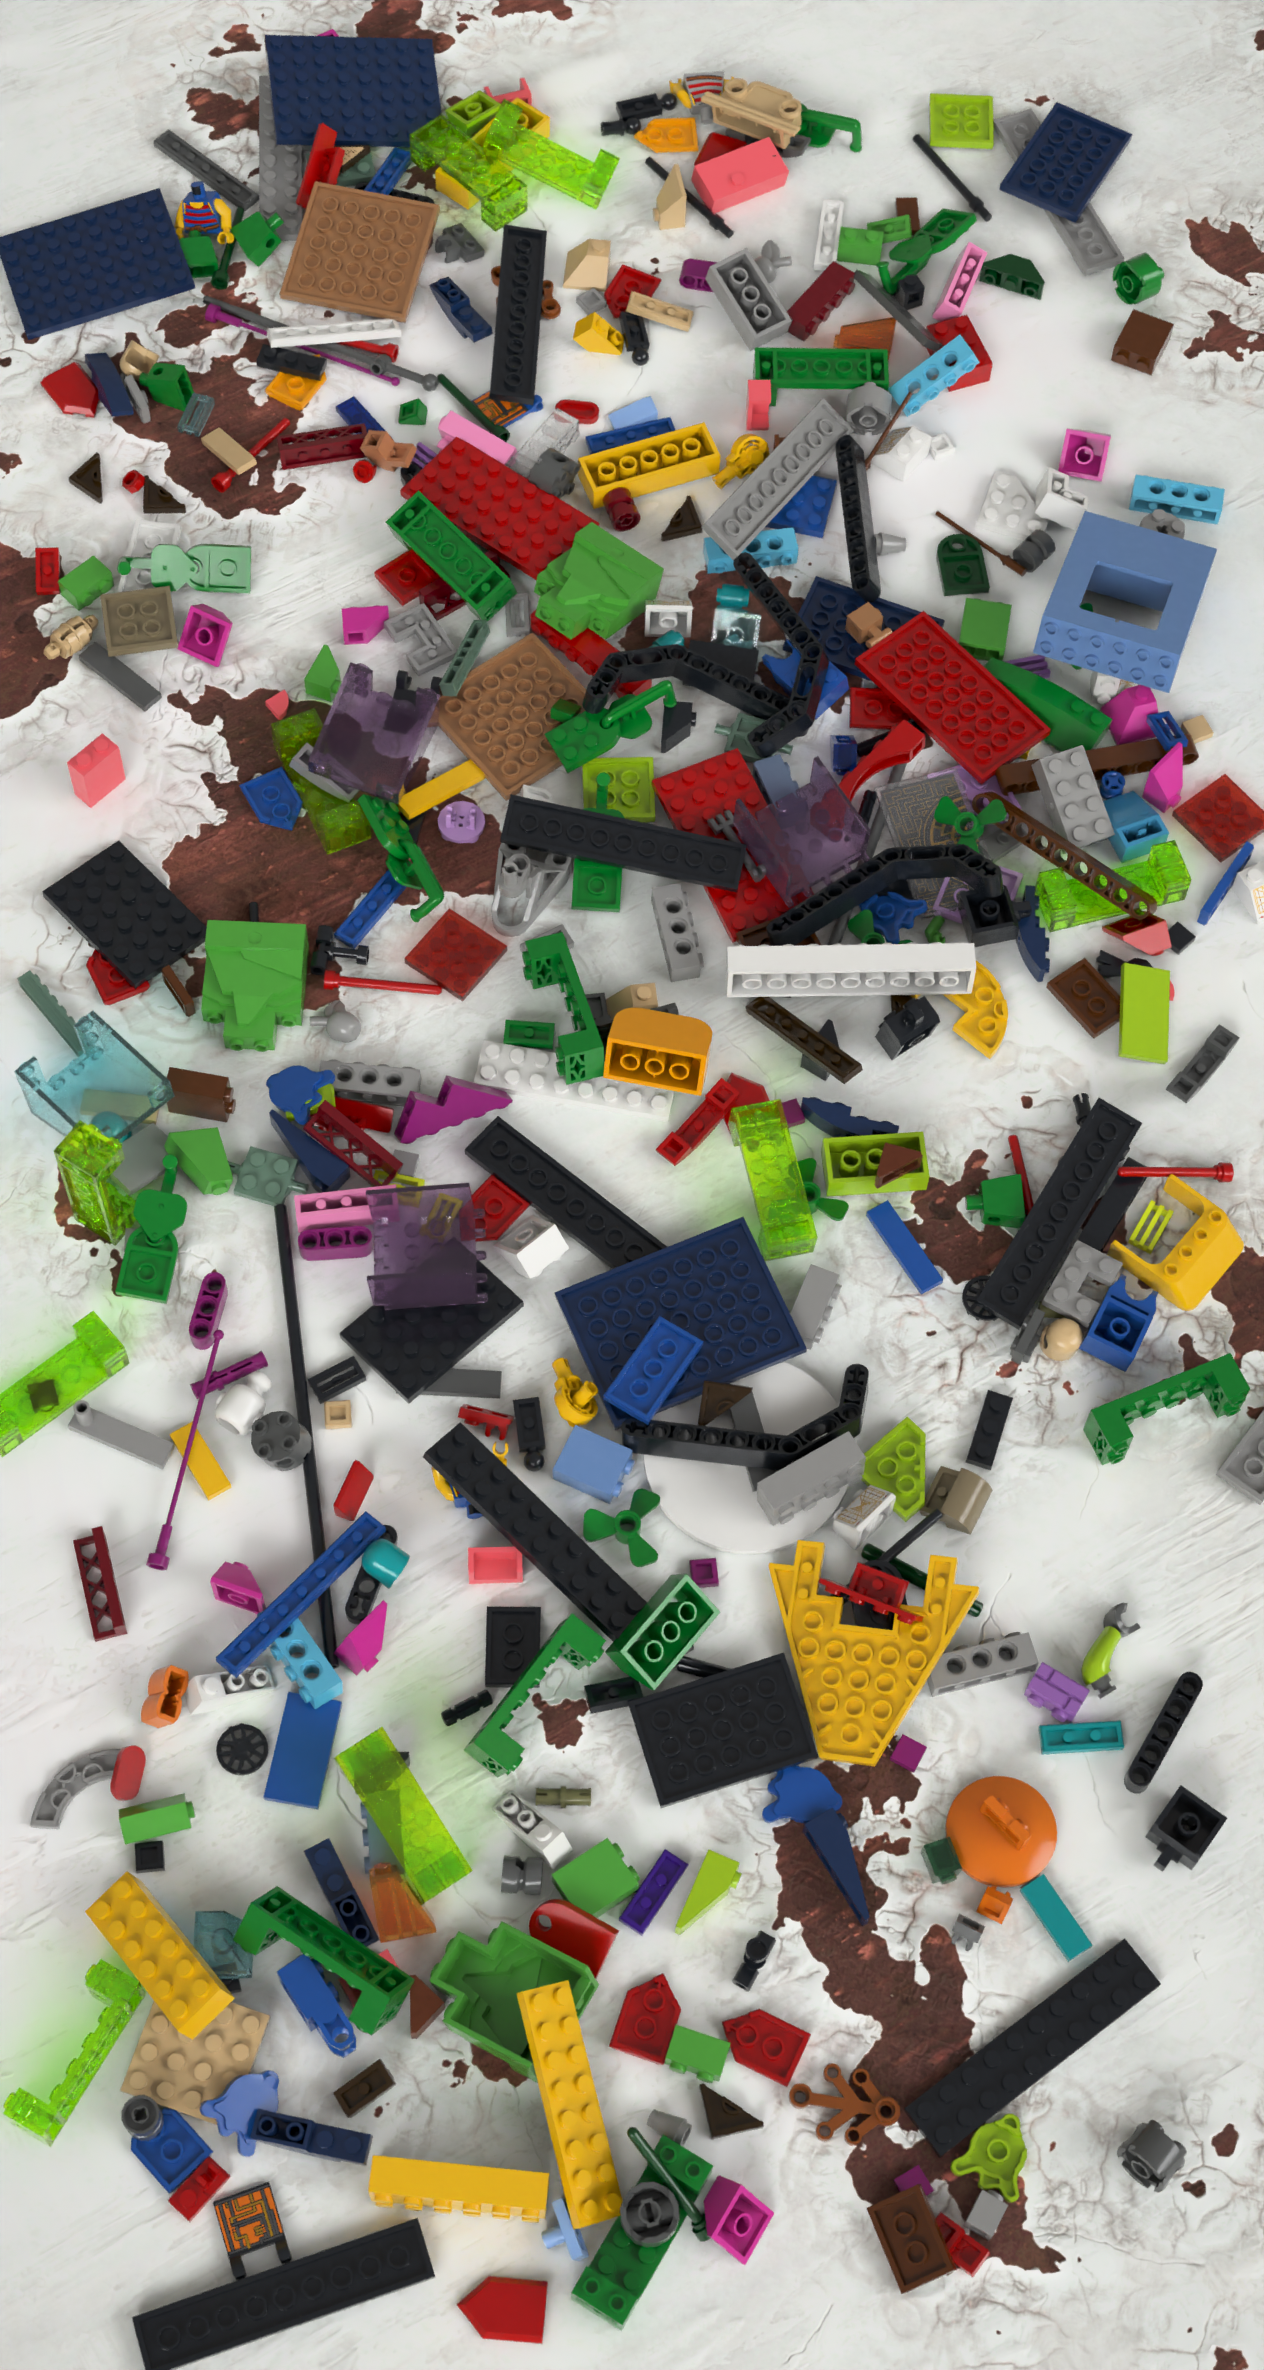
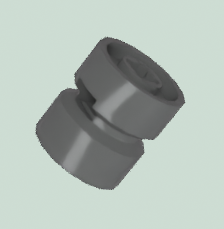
M1035 530L1013 550L1012 555L1016 562L1027 568L1028 573H1031L1043 563V560H1046L1055 552L1056 547L1053 539L1046 532Z
M504 1855L501 1893L517 1894L519 1890H523L525 1894L541 1895L543 1858L527 1857L525 1861H522L519 1856Z
M136 2095L130 2098L124 2104L121 2111V2120L124 2127L132 2137L140 2141H149L155 2138L161 2132L164 2125V2116L161 2109L151 2097L146 2095Z

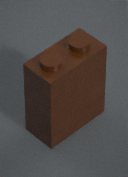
M1133 309L1114 345L1111 361L1152 375L1171 338L1174 324Z
M169 1067L163 1088L169 1112L228 1122L229 1114L234 1113L236 1100L233 1099L234 1089L230 1087L229 1077Z

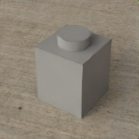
M990 2189L988 2192L982 2190L963 2226L989 2241L993 2237L1008 2207V2204L1003 2202L1004 2197Z

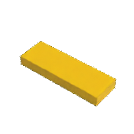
M193 1421L169 1434L182 1458ZM196 1428L187 1466L209 1501L232 1487Z

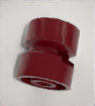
M616 488L604 496L603 505L615 530L627 531L639 523L641 516L628 489Z

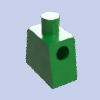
M255 212L232 227L230 231L246 256L259 267L281 243V238L277 234L276 229L284 221L277 212L268 219L260 212Z
M192 230L189 232L188 238L179 239L192 278L212 277L213 273L218 270V262L211 238L209 236H201V232L198 230Z
M155 363L149 373L143 372L139 377V384L149 388L152 399L155 402L186 412L195 397L185 365Z
M1021 1174L983 1180L980 1183L978 1195L965 1196L966 1210H980L981 1222L983 1224L1020 1228L1025 1220Z

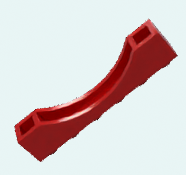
M905 719L899 725L895 724L889 730L888 736L883 741L879 740L874 745L872 752L868 756L864 755L858 761L857 767L852 772L848 771L842 777L841 783L836 788L832 787L827 792L825 799L821 803L817 802L814 804L809 812L810 825L832 841L847 826L849 807L859 788L874 774L886 768L910 763L925 747L926 735Z

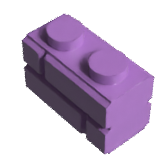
M1042 1662L1027 1686L1024 1695L1028 1697V1702L1038 1708L1043 1706L1052 1711L1051 1715L1058 1721L1065 1722L1067 1720L1072 1723L1090 1690Z

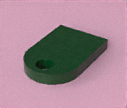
M953 534L945 537L939 543L936 554L943 595L989 593L990 586L980 544L974 538L964 534ZM958 543L961 544L963 547L957 549L954 548L952 544Z

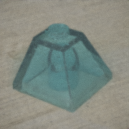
M717 605L711 643L757 650L762 615L741 608Z
M196 1911L194 1947L218 1978H252L253 1954L245 1952L239 1944L233 1941L242 1919L226 1911Z

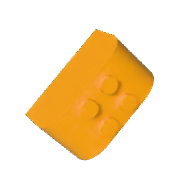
M644 1008L623 1009L615 1015L608 1035L603 1078L701 1096L707 1075L712 1030L705 1022L692 1017Z

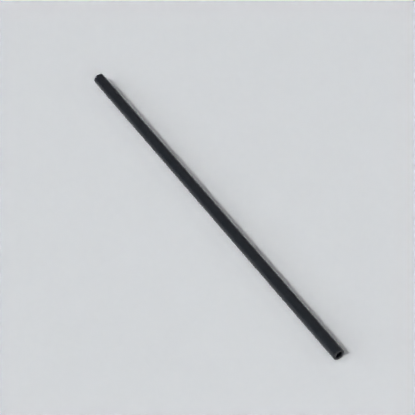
M279 1204L274 1206L297 1418L308 1429L311 1436V1450L303 1458L305 1460L303 1462L313 1559L315 1561L326 1550L287 1206ZM329 1586L318 1597L324 1656L333 1669L339 1667V1659L334 1654L337 1649Z

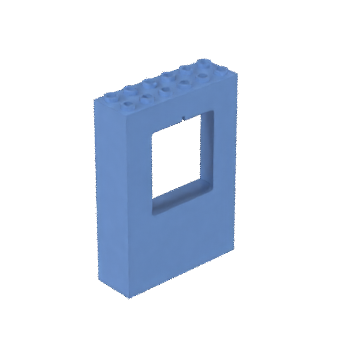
M1085 511L1043 613L1033 653L1169 693L1202 599L1217 549ZM1086 590L1163 612L1157 630L1121 620L1115 622L1116 619L1081 609L1080 605Z

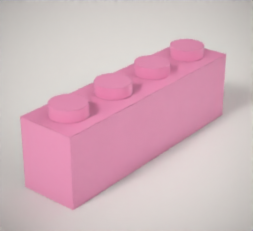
M971 242L962 250L956 259L934 310L933 318L942 322L957 318L962 314L986 258V251Z
M396 1184L294 1196L298 1233L308 1229L400 1222Z

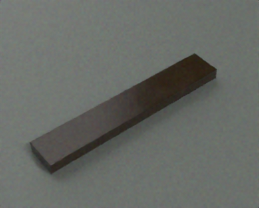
M757 997L745 1006L748 1014L843 1084L863 1070L862 1064L770 997Z

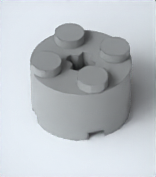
M866 382L863 386L852 390L848 394L846 419L847 423L854 429L853 432L860 435H865V432H872V435L883 433L891 421L892 395L873 382Z
M1162 509L1154 510L1153 513L1145 516L1140 523V527L1181 539L1184 538V522Z

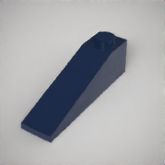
M273 1109L269 1112L271 1125L292 1156L298 1160L299 1166L312 1183V1187L318 1193L338 1191L351 1177L349 1165Z
M831 1808L804 1824L803 1833L863 1927L868 1923L870 1917L849 1834L846 1829L848 1824L841 1813L837 1814Z

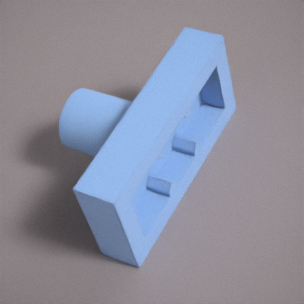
M560 2198L551 2202L559 2225L541 2232L547 2249L566 2242L572 2260L580 2261L589 2257L580 2228L573 2230L566 2198Z

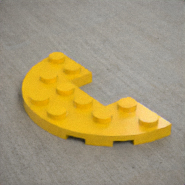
M976 961L972 993L942 995L965 1012L953 1025L952 1030L987 1058L991 1059L1000 1047L1005 1035L1008 1007L1000 990L1001 986L996 978L981 963ZM910 995V996L913 997V998H918L920 995Z

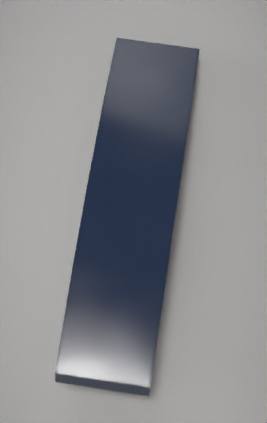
M106 352L85 354V363L92 372L93 383L98 388V398L112 417L134 415L128 393Z

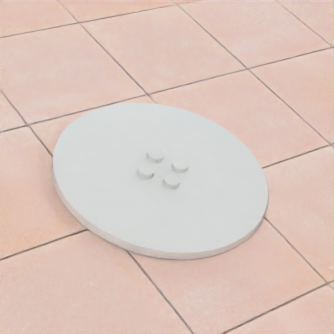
M781 1362L730 1383L753 1387L752 1392L764 1433L787 1436L839 1407L832 1395L817 1380L786 1362ZM702 1395L655 1414L652 1420L698 1425ZM729 1409L706 1426L734 1429ZM643 1454L644 1470L651 1492L660 1496V1504L658 1506L669 1520L694 1540L706 1546L735 1554L751 1555L776 1552L796 1545L798 1540L809 1538L821 1529L834 1515L849 1485L846 1484L839 1488L840 1491L831 1498L827 1499L824 1497L818 1500L816 1506L808 1511H803L802 1509L795 1513L794 1518L785 1524L778 1523L773 1526L757 1501V1491H752L745 1466Z

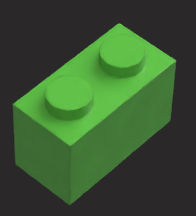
M841 227L837 261L876 266L880 262L884 231Z
M94 555L58 580L61 595L78 611L92 604L95 599L103 593H107L114 586L112 572Z
M676 2025L665 2058V2064L670 2065V2070L680 2074H685L686 2071L697 2074L696 2078L703 2082L713 2083V2080L719 2082L731 2043Z

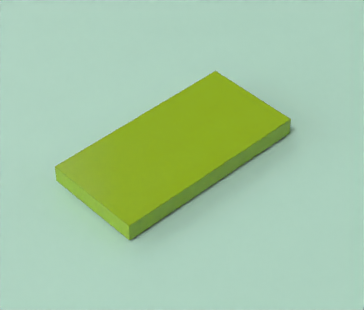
M1130 963L1121 965L1119 1057L1159 1064L1168 1062L1170 971Z

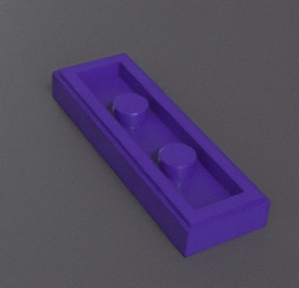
M665 1849L619 1917V1921L643 1936L688 1868V1864Z

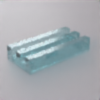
M193 393L177 425L178 432L183 433L184 430L186 434L191 435V433H195V436L199 437L215 405L214 398ZM197 401H200V403H199L197 409L195 410V412H194V414H193V418H192L190 424H189V425H186L187 422H188V420H189V418H190V416H191V414H192V412H193V410H194V407H195Z

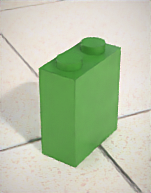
M966 598L959 644L975 659L989 661L993 657L1003 661L1012 605L1002 602L984 601L977 598Z
M608 1838L551 1874V1881L563 1900L572 1903L596 1918L636 1893L639 1887L637 1881L640 1878L632 1866L627 1867L622 1860L624 1854L616 1842L612 1844Z

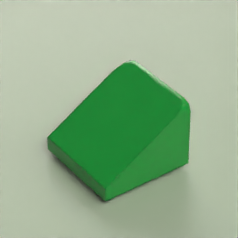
M419 398L400 404L398 420L400 424H426L427 407Z
M560 698L550 709V716L554 720L565 723L579 714L581 706Z

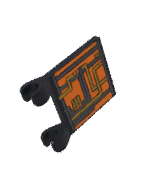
M269 2182L213 2202L232 2273L236 2280L247 2276L241 2256L275 2244L282 2264L292 2260Z

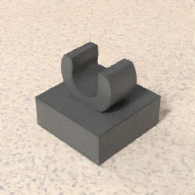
M959 1914L952 1929L955 1932L952 1937V1944L955 1945L959 1937H964L968 1941L965 1950L970 1951L974 1942L978 1944L985 1926Z

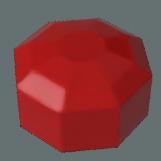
M132 470L124 476L122 486L133 494L143 487L145 477L137 470Z

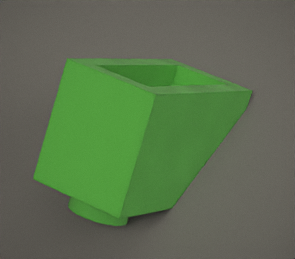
M324 644L307 673L304 683L307 694L332 702L335 695L341 692L343 682L340 679V671L330 648Z

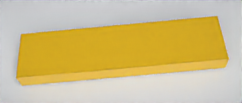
M470 759L395 799V804L402 814L410 820L484 780L485 774Z

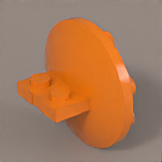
M992 1776L971 1783L957 1795L946 1819V1841L953 1859L967 1875L985 1885L1006 1888L1019 1886L1031 1881L1045 1869L1056 1847L1057 1826L1049 1804L1036 1789L1015 1778Z

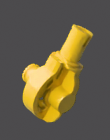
M754 434L740 436L734 442L731 454L725 458L726 467L712 478L717 487L722 489L735 476L742 479L747 474H752L769 456L767 442Z
M558 1358L552 1363V1367L558 1379L554 1383L557 1391L554 1395V1401L559 1414L571 1427L586 1425L598 1412V1406L594 1399V1396L598 1393V1388L591 1381L582 1383L579 1376L573 1375L567 1358Z

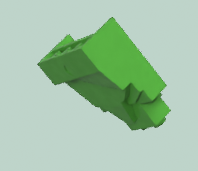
M591 522L575 533L572 548L547 564V568L538 574L534 593L539 595L540 598L535 616L569 639H573L587 628L604 639H608L645 611V600L656 599L664 568Z
M207 920L205 937L207 956L201 1006L203 1021L213 1024L225 1022L223 1032L225 1048L235 1051L254 1049L259 1052L275 1050L277 1025L286 1027L302 1026L309 958L306 924Z
M502 1921L498 1928L493 1929L487 1946L458 1931L455 1938L448 1942L441 1962L433 1967L429 1980L437 1991L455 2000L447 2006L444 2012L443 2022L450 2031L507 2062L514 2071L536 2083L538 2081L516 1993L569 1980L579 2021L599 1986L587 1965Z

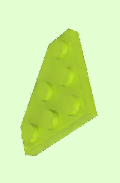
M908 1417L864 1453L866 1460L864 1475H862L861 1479L868 1487L873 1485L893 1493L896 1496L893 1511L905 1522L925 1506L926 1433Z

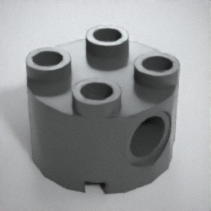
M549 448L540 455L539 458L543 459L540 464L535 462L529 476V482L560 499L565 494L570 495L575 487L573 481L580 470V464L557 450Z
M277 1411L271 1412L253 1423L251 1445L254 1452L269 1466L279 1471H288L300 1466L305 1461L303 1458L311 1450V1436L308 1429L289 1412Z
M1150 2120L1148 2124H1139L1134 2134L1123 2142L1117 2150L1118 2158L1123 2156L1125 2159L1121 2163L1124 2169L1142 2186L1149 2188L1151 2185L1155 2186V2192L1163 2191L1174 2173L1184 2166V2156L1187 2153L1185 2147L1176 2140L1172 2141L1164 2133L1163 2127L1155 2120Z
M643 2182L632 2187L624 2197L620 2208L621 2225L626 2235L637 2245L657 2247L667 2242L676 2232L679 2222L678 2202L674 2194L659 2183Z

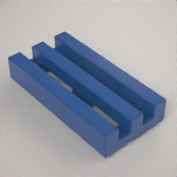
M1169 711L1147 715L1146 722L1165 751H1169L1170 747H1174L1178 742L1183 744V747H1187L1188 739ZM1170 729L1172 730L1177 739L1174 738V736L1170 732Z

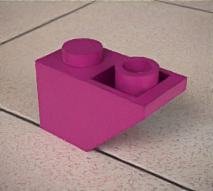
M375 605L372 607L342 608L344 645L369 643L384 629V621L389 619L388 606Z

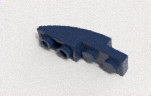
M449 276L430 284V289L441 309L464 339L469 337L473 342H476L493 334L492 327L470 305L469 297Z
M1025 885L1022 902L1029 901L1032 911L1030 917L1022 918L1018 922L1019 932L1016 943L1030 973L1037 982H1043L1044 974L1049 973L1050 959L1046 958L1050 940L1049 937H1045V928L1039 927L1040 917L1035 916V910L1039 909V896L1035 895V886Z
M816 1097L802 1098L801 1110L804 1117L818 1129L832 1137L898 1133L899 1125H894L889 1121L879 1122L869 1120L864 1116H850L852 1107L846 1106L843 1103L825 1102Z
M328 1838L304 1850L303 1852L341 1930L366 1947L379 1941L380 1939L330 1839Z
M261 2109L257 2110L250 2137L252 2140L297 2153L363 2166L367 2164L373 2140L371 2134L319 2124L313 2120Z

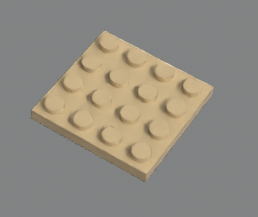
M154 2001L120 2091L133 2096L146 2095L151 2097L158 2105L217 2125L216 2119L205 2117L201 2114L200 2105L205 2100L218 2097L235 2077L251 2073L271 2016L231 2002L192 2040L176 2030Z

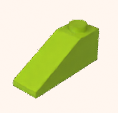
M708 1849L676 1924V1934H682L725 1898L731 1887L736 1889L742 1873L738 1872L739 1862Z

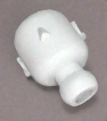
M254 1371L249 1374L246 1385L235 1384L230 1387L227 1393L222 1392L216 1402L215 1418L217 1422L236 1435L248 1434L252 1430L253 1423L264 1416L266 1404L261 1395L269 1391L271 1380L263 1373Z

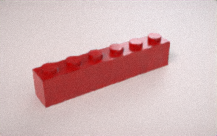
M536 610L531 613L532 631L546 639L553 648L563 652L571 662H576L588 675L594 676L609 654L620 652L589 628L573 639H569L536 617ZM652 679L621 683L618 685L615 693L619 698L627 694L637 696L652 687Z

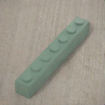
M473 620L439 684L443 696H457L490 634L487 620Z
M28 971L17 978L22 990L81 1060L88 1056V1054H91L93 1052V1042L91 1039L84 1036V1031L80 1026L77 1027L75 1025L76 1022L73 1017L66 1014L67 1011L62 1005L59 1006L57 998L54 995H50L49 989L45 984L42 985L40 983L41 980L38 975Z

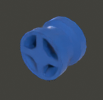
M1116 771L1105 773L1099 787L1101 797L1107 800L1122 795L1125 786L1124 776Z

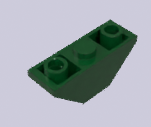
M1013 254L984 262L979 278L981 282L1041 300L1045 283L1031 260Z

